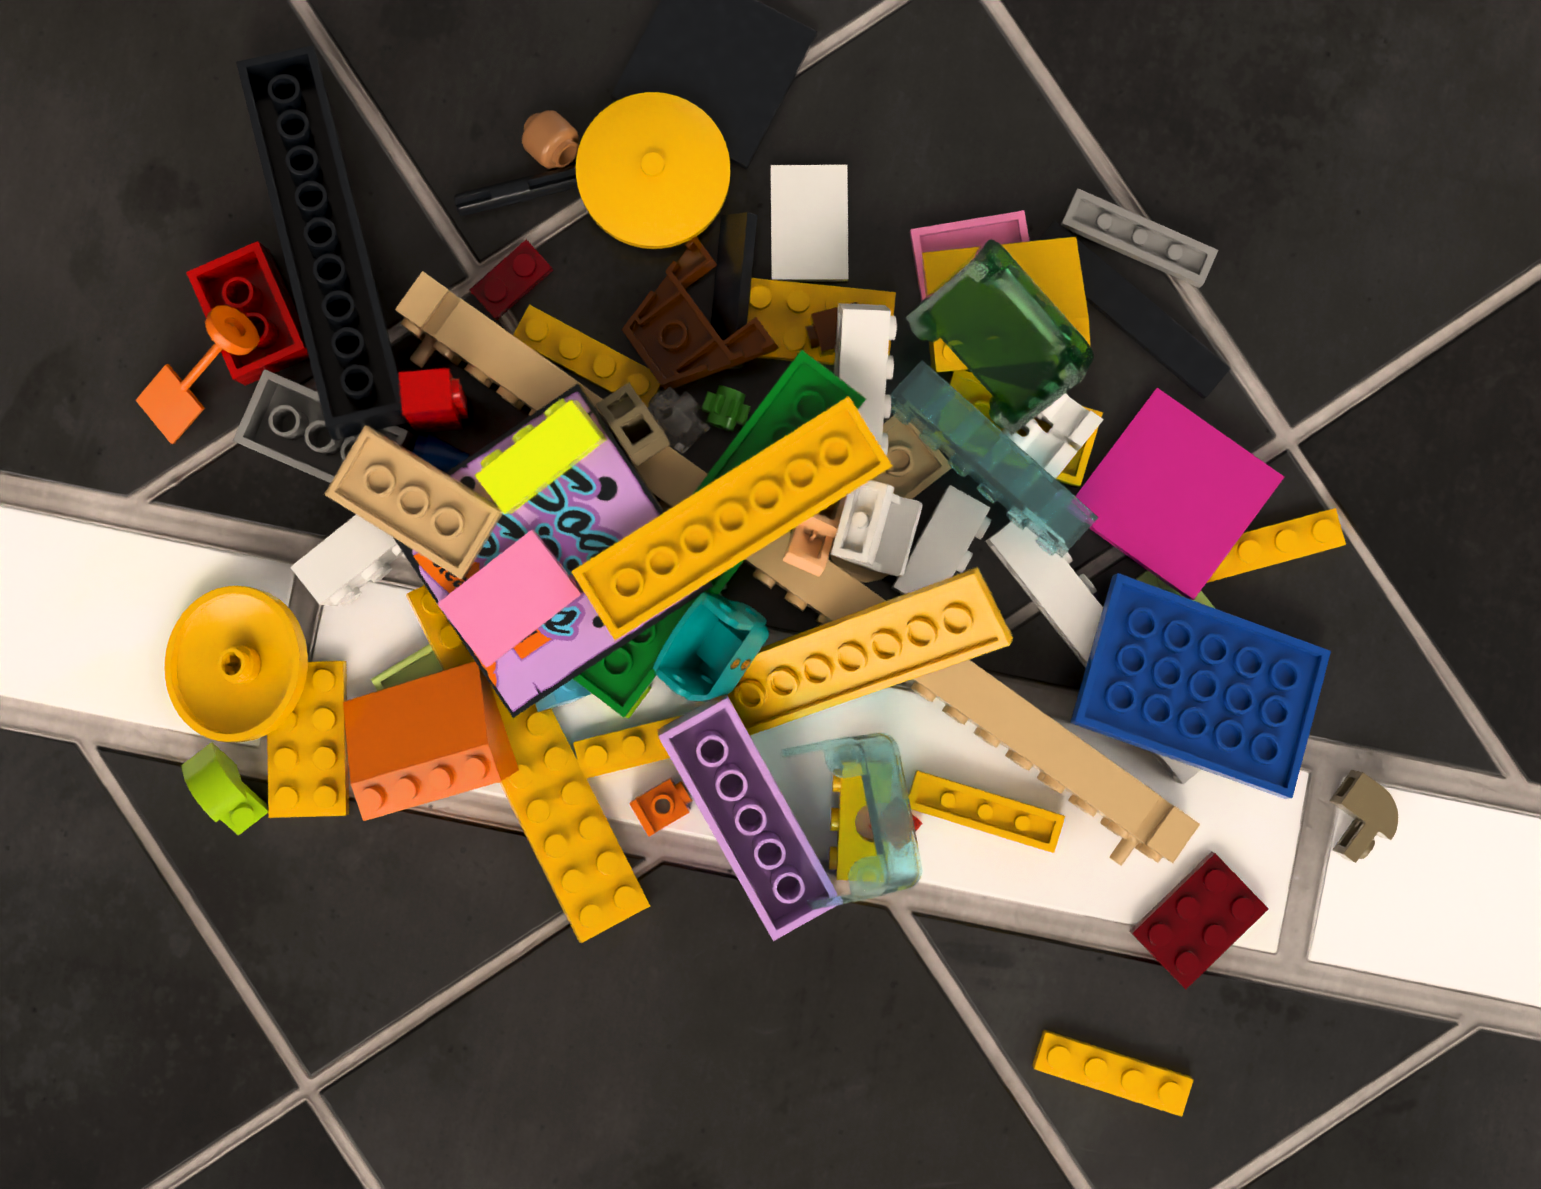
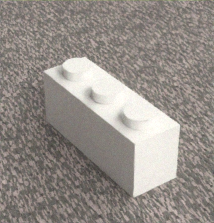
M949 485L908 557L904 575L896 578L891 589L904 595L950 578L956 570L963 573L973 555L972 552L968 551L974 537L981 540L992 519L986 517L991 507Z

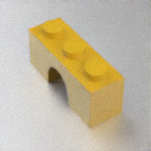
M841 760L840 769H833L832 792H839V807H831L830 831H837V847H829L828 869L836 870L835 876L837 880L884 882L885 841L883 839L866 838L859 834L855 827V819L859 810L865 805L871 803L887 804L889 764L887 762Z

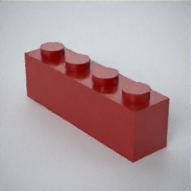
M449 368L399 372L402 412L416 433L463 429L462 419H469L467 396H465V392L462 390L460 380L453 379Z

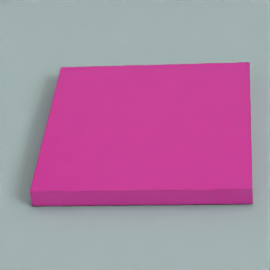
M1156 388L1068 505L1065 512L1182 596L1194 600L1284 479V476L1159 388Z

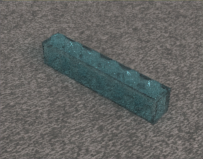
M921 360L890 393L891 413L904 425H908L909 422L921 432L919 434L920 439L930 449L936 451L939 448L950 458L948 464L959 475L965 477L968 474L979 484L977 490L991 503L996 501L1001 503L1008 510L1006 513L1007 517L1022 530L1025 527L1030 529L1038 537L1035 540L1036 543L1049 555L1053 556L1056 553L1063 558L1099 518L924 361Z

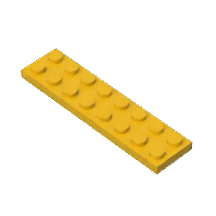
M848 396L571 572L613 639L617 640L892 467V464Z
M977 567L762 647L734 690L727 695L749 735H753L1008 646L1013 637Z

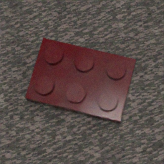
M1210 852L1129 932L1186 990L1269 908L1216 853Z

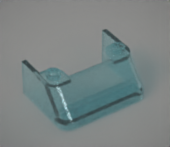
M878 732L842 737L780 750V760L823 752L826 766L835 776L840 778L862 776L877 853L875 856L861 858L851 866L848 873L849 892L808 899V908L814 910L875 898L909 889L919 882L923 872L922 861L899 746L892 736Z

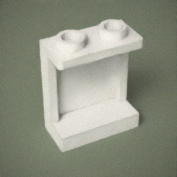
M868 481L847 494L831 554L868 570L902 577L921 514L922 503L917 500L897 496L893 493L894 487L889 484Z

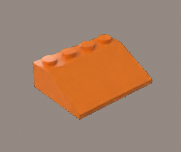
M475 661L343 702L350 784L363 821L502 782L519 771L491 685Z

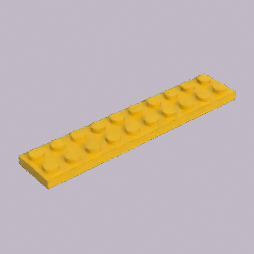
M425 585L406 594L443 670L475 661ZM491 686L519 771L499 783L579 943H583L650 907V904L552 709L538 712L534 704L513 718Z

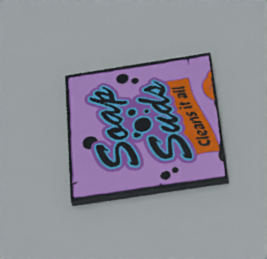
M576 384L446 472L449 476L495 503L475 477V474L483 469L480 462L497 449H500L502 453L515 444L512 437L529 424H532L534 428L547 419L544 412L561 399H564L566 403L570 400L578 401L607 438L604 443L514 513H503L464 579L458 578L394 538L436 603L440 602L533 529L583 592L576 600L487 668L445 615L513 718L702 594V592L714 586L709 581L617 640H614L571 571L657 518L665 511L581 384Z

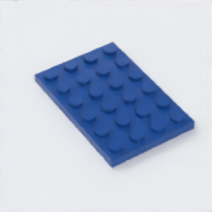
M1117 573L1111 579L1070 723L1283 799H1293L1331 651Z

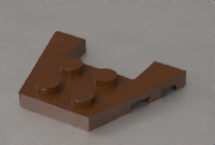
M694 237L685 244L687 247L686 251L677 262L673 260L665 271L667 274L665 279L655 292H649L622 328L628 340L665 391L769 354L779 348L757 317L723 341L686 291L687 287L717 266L714 259L697 237Z

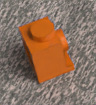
M672 777L631 800L629 804L648 837L690 813L691 809L688 804L693 800L683 782L680 781L675 784ZM661 798L667 799L670 803V810L666 813L659 812L656 809L657 800Z

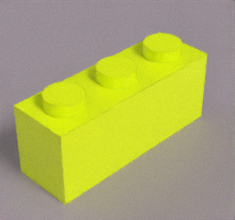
M564 399L557 401L544 412V415L547 417L546 420L535 428L532 424L525 426L512 437V440L515 442L514 445L503 453L500 449H497L480 462L483 469L476 473L475 477L504 514L514 513L607 440L578 401L570 400L567 403Z

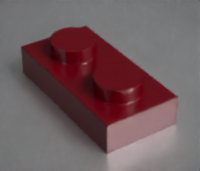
M526 239L470 288L469 291L497 321L554 270Z

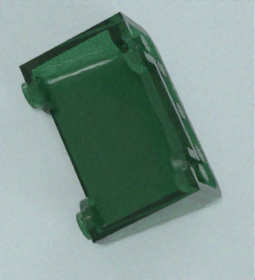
M988 240L906 317L910 322L912 332L919 339L936 342L941 338L992 394L989 400V415L997 426L1005 428L1011 436L1081 382L1094 359L1093 351L1085 338L1007 250L994 240Z

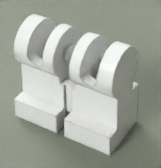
M1043 380L1037 387V390L1050 402L1051 406H1046L1033 397L1027 399L1025 406L1033 413L1036 419L1043 420L1052 428L1046 433L1037 425L1038 422L1035 419L1017 412L1012 419L1026 432L1027 436L1022 437L1012 429L1005 427L999 434V437L1009 448L1024 458L1031 467L1052 484L1103 419L1093 411L1089 412L1055 384Z

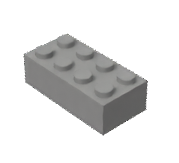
M264 369L233 441L331 483L359 434L332 440L326 428L318 392ZM396 425L377 430L409 451L416 438V435Z

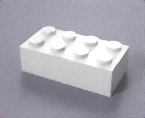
M356 514L290 568L320 605L338 606L341 604L345 607L362 594L359 590L360 587L369 580L375 583L385 577L392 570L389 564L399 556H402L404 559L406 556L392 536Z

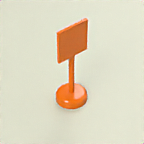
M218 305L208 313L205 326L207 333L215 343L183 380L169 364H166L135 400L171 444H174L205 409L189 388L222 350L234 355H247L259 343L258 330L252 321L235 308Z

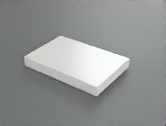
M771 165L772 280L788 282H848L847 165Z

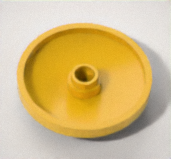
M638 93L617 100L606 107L593 119L586 129L576 157L577 186L586 210L596 224L610 236L639 248H669L685 243L699 235L719 214L727 197L730 183L729 152L717 125L695 104L667 93Z
M245 586L220 587L196 599L176 622L165 654L164 671L167 691L178 715L198 734L222 742L255 740L275 730L294 710L303 692L307 677L308 653L305 637L297 618L279 598L257 588Z

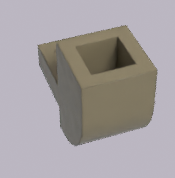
M627 383L596 404L636 466H639L670 445L666 435L630 383Z
M1351 770L1330 799L1331 803L1354 818L1333 848V851L1345 860L1357 863L1359 859L1362 860L1370 854L1375 846V840L1373 839L1376 835L1392 841L1397 831L1399 815L1393 797L1382 785L1364 772Z

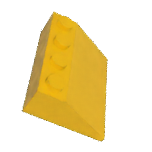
M1076 237L921 252L931 368L936 373L1091 356L1089 317Z

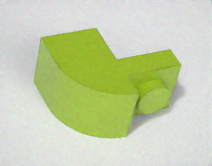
M213 742L209 743L181 765L185 782L202 809L215 822L221 820L238 836L268 813L267 803L242 782L237 764Z

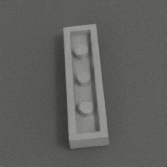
M1078 188L1061 223L1065 229L1199 288L1203 286L1218 252L1213 247Z

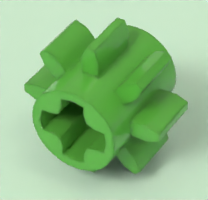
M719 385L716 394L707 391L701 408L702 411L709 413L706 423L730 432L734 431L736 423L744 426L750 411V406L743 404L746 395Z

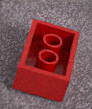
M259 241L186 272L206 318L214 307L226 305L243 313L258 330L259 343L247 355H234L225 350L221 351L233 380L246 386L259 380L264 369L275 373L309 358L297 311L270 250Z

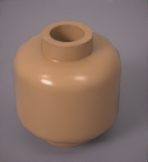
M547 110L535 113L527 119L524 124L522 144L524 149L547 169L563 168L576 158L579 148L578 131L554 110Z

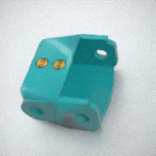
M702 592L678 622L659 653L653 666L656 676L675 693L685 697L687 700L706 701L731 693L769 637V630L765 626L766 619L758 611L744 603L731 601L719 594Z

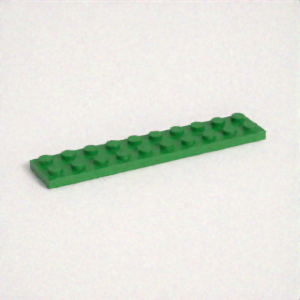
M801 350L693 494L848 396L857 410L860 409L866 398ZM744 560L712 579L711 582L714 586L705 592L719 594ZM699 596L573 679L624 718L656 677V671L653 669L659 653L678 622Z

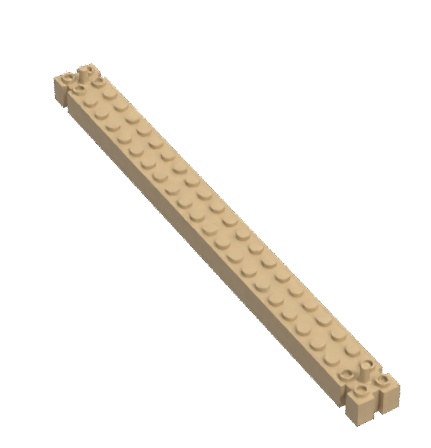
M423 271L395 309L404 317L400 324L422 341L410 358L413 363L422 368L435 350L439 351L442 356L457 366L461 361H464L467 364L464 370L470 373L473 378L487 388L492 383L499 386L496 392L518 410H521L524 405L530 408L529 416L576 384H581ZM581 384L655 498L659 500V504L665 512L695 492L708 475L705 471L669 446L639 466H636L596 406L603 399ZM790 532L785 533L744 560L756 569L752 575L770 589L776 583L788 592L784 599L802 612L808 606L818 613L819 616L815 621L820 625L886 601L830 560H827L826 567L819 577L784 562L783 558L790 539ZM969 659L910 679L914 682L910 688L921 697L931 702L937 698L946 704L942 711L952 719L963 725L967 721L974 724L977 728L973 733L995 748L1002 744L1009 749L1005 756L1028 771L1032 766L1040 771L1036 778L1049 788L1060 794L1064 790L1071 793L1072 795L1068 801L1092 817L1096 813L1102 815L1103 818L1100 824L1117 836L1122 837L1109 856L1118 865L1122 866L1134 848L1157 863L1162 858L1174 863L1200 826V823L1176 806L1170 804L1155 791Z

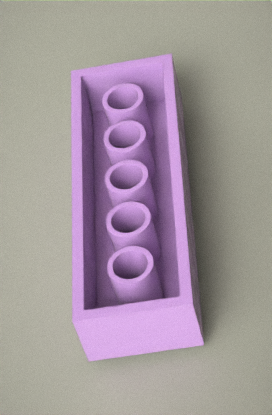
M728 695L713 698L657 729L660 741L773 941L842 903L834 885Z

